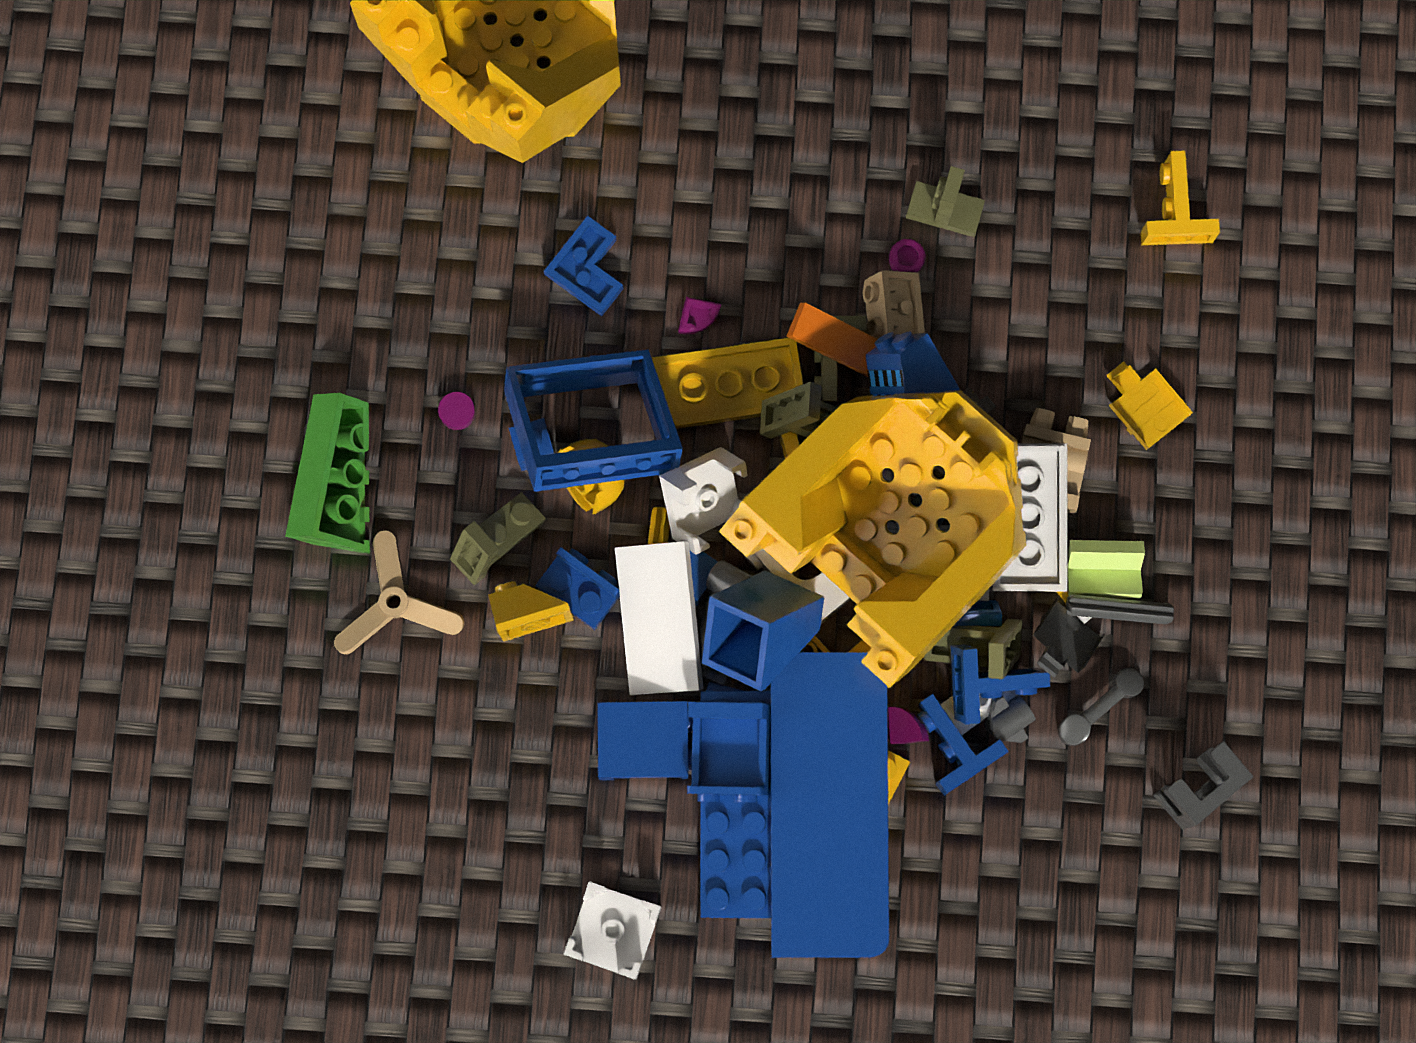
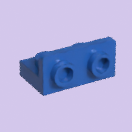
M560 547L556 553L557 557L535 587L546 594L567 602L571 613L593 630H596L620 597V590L616 587L618 581L602 569L598 574L586 566L589 560L575 549L571 548L567 552Z

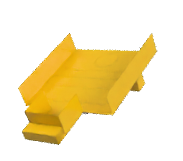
M1122 362L1107 374V377L1122 394L1109 407L1125 424L1126 430L1130 435L1133 434L1146 450L1193 413L1156 368L1142 380L1130 365L1127 366L1125 362Z

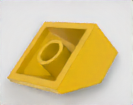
M516 581L498 585L495 587V593L488 594L497 632L503 642L574 621L567 602L525 584L517 586Z

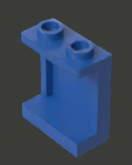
M687 701L598 703L599 780H614L617 778L689 779L688 770H692V748H688V733H693V718L688 717Z
M688 702V717L693 718L692 782L691 786H687V794H697V801L720 802V794L734 795V802L757 803V795H768L770 705L765 703Z

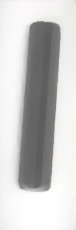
M1072 594L1066 599V613L1071 616L1166 625L1172 622L1174 618V607L1170 603Z

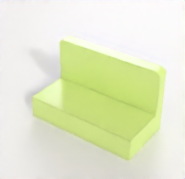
M1070 540L1068 547V595L1141 598L1143 593L1141 567L1145 556L1144 541Z

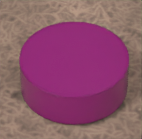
M903 239L896 242L891 248L889 255L891 269L899 272L919 273L925 262L924 248L920 243L912 239Z
M449 393L439 403V417L442 423L450 429H465L475 418L476 411L473 401L464 393Z

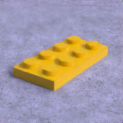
M790 338L652 358L676 429L761 417L763 400L803 385L797 343Z

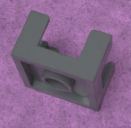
M1224 741L1218 744L1215 749L1210 747L1197 757L1196 762L1211 779L1196 790L1195 793L1182 779H1179L1171 786L1164 785L1153 795L1182 830L1198 825L1254 777Z

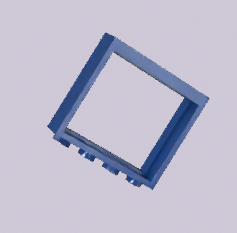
M649 349L506 367L504 393L534 492L662 475L680 467L683 447ZM633 383L638 384L656 440L540 455L523 397Z

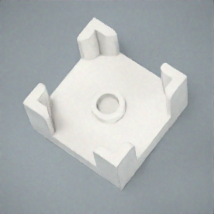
M722 447L659 476L672 538L677 542L689 541V550L695 555L710 548L709 543L698 535L727 522L742 502L737 496L733 473H737L743 478L747 477L745 461Z
M589 882L583 897L582 908L572 936L569 937L564 955L637 980L661 911V906Z

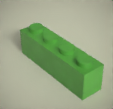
M342 393L313 395L286 537L318 546L370 553V540H365V522H370L369 507H365V485H369V470L365 468V452L369 450L368 402Z

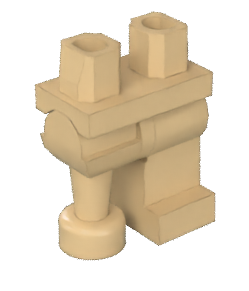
M1036 408L1030 423L1026 424L1023 430L1021 443H1068V514L1074 515L1078 508L1079 494L1091 439H1087L1088 420L1069 416L1065 433L1051 430L1055 412Z

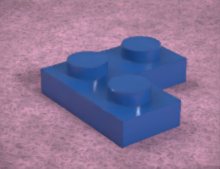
M587 216L544 270L545 276L600 316L604 315L623 290V284L597 266L616 242V236Z

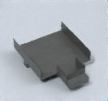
M1060 595L1053 601L1047 613L1042 616L1040 624L1033 633V636L1046 647L1037 664L1053 677L1059 673L1065 664L1069 665L1077 673L1083 670L1105 635L1104 633L1099 637L1076 616L1068 615L1066 608L1057 601Z

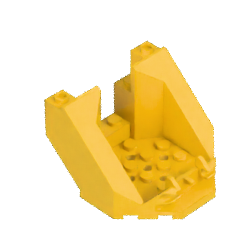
M352 0L350 2L358 28L418 92L423 102L474 144L482 143L521 163H524L564 137L575 136L621 85L614 0ZM537 11H544L547 14V18L544 21H537L534 19V14ZM487 15H495L497 22L493 25H487L484 22V18ZM515 36H520L524 39V43L519 47H514L510 43L511 39ZM547 58L551 62L550 66L545 69L539 68L537 66L538 60Z
M961 390L936 393H905L887 396H859L841 404L742 500L738 509L719 532L746 557L764 549L790 574L811 562L857 604L853 609L857 614L847 626L872 648L861 662L890 688L914 668L975 602L985 594L1026 547L1025 531H1023L1021 509H1023L1021 478H1018L1017 440ZM935 466L944 468L945 476L943 479H938L933 475V468ZM885 468H889L894 472L893 481L889 482L883 478L882 472ZM912 493H917L921 496L922 504L920 506H914L910 502ZM940 518H945L949 521L950 528L948 531L939 529L938 520ZM889 520H894L899 524V531L897 533H892L888 530L887 523Z

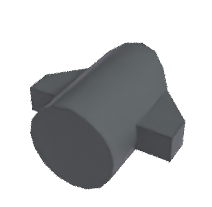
M1004 696L993 699L989 716L986 718L984 726L998 740L1022 743L1029 738L1023 728L1035 721V716L1020 696L1015 697L1008 703Z

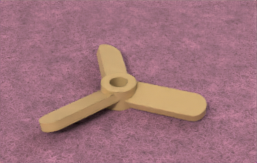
M384 530L378 532L373 539L381 590L379 601L340 632L334 640V646L341 654H350L393 618L402 617L450 635L458 634L463 629L465 623L461 614L409 596L404 592L396 538L391 532ZM392 597H399L401 600L397 608H389L388 602Z

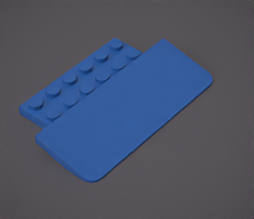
M799 652L771 683V691L701 692V702L765 703L770 705L768 795H757V803L734 802V795L720 794V802H700V918H771V958H870L882 954L889 944L887 685L861 662L868 652Z

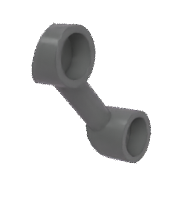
M1124 668L1117 672L1112 681L1113 687L1081 715H1070L1060 722L1058 726L1060 740L1068 746H1077L1083 743L1089 737L1092 724L1122 698L1135 697L1142 691L1144 686L1142 675L1133 668Z

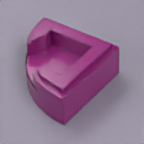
M686 297L678 334H695L707 329L718 317L721 304Z
M888 707L890 744L929 741L925 725L911 711L905 708Z

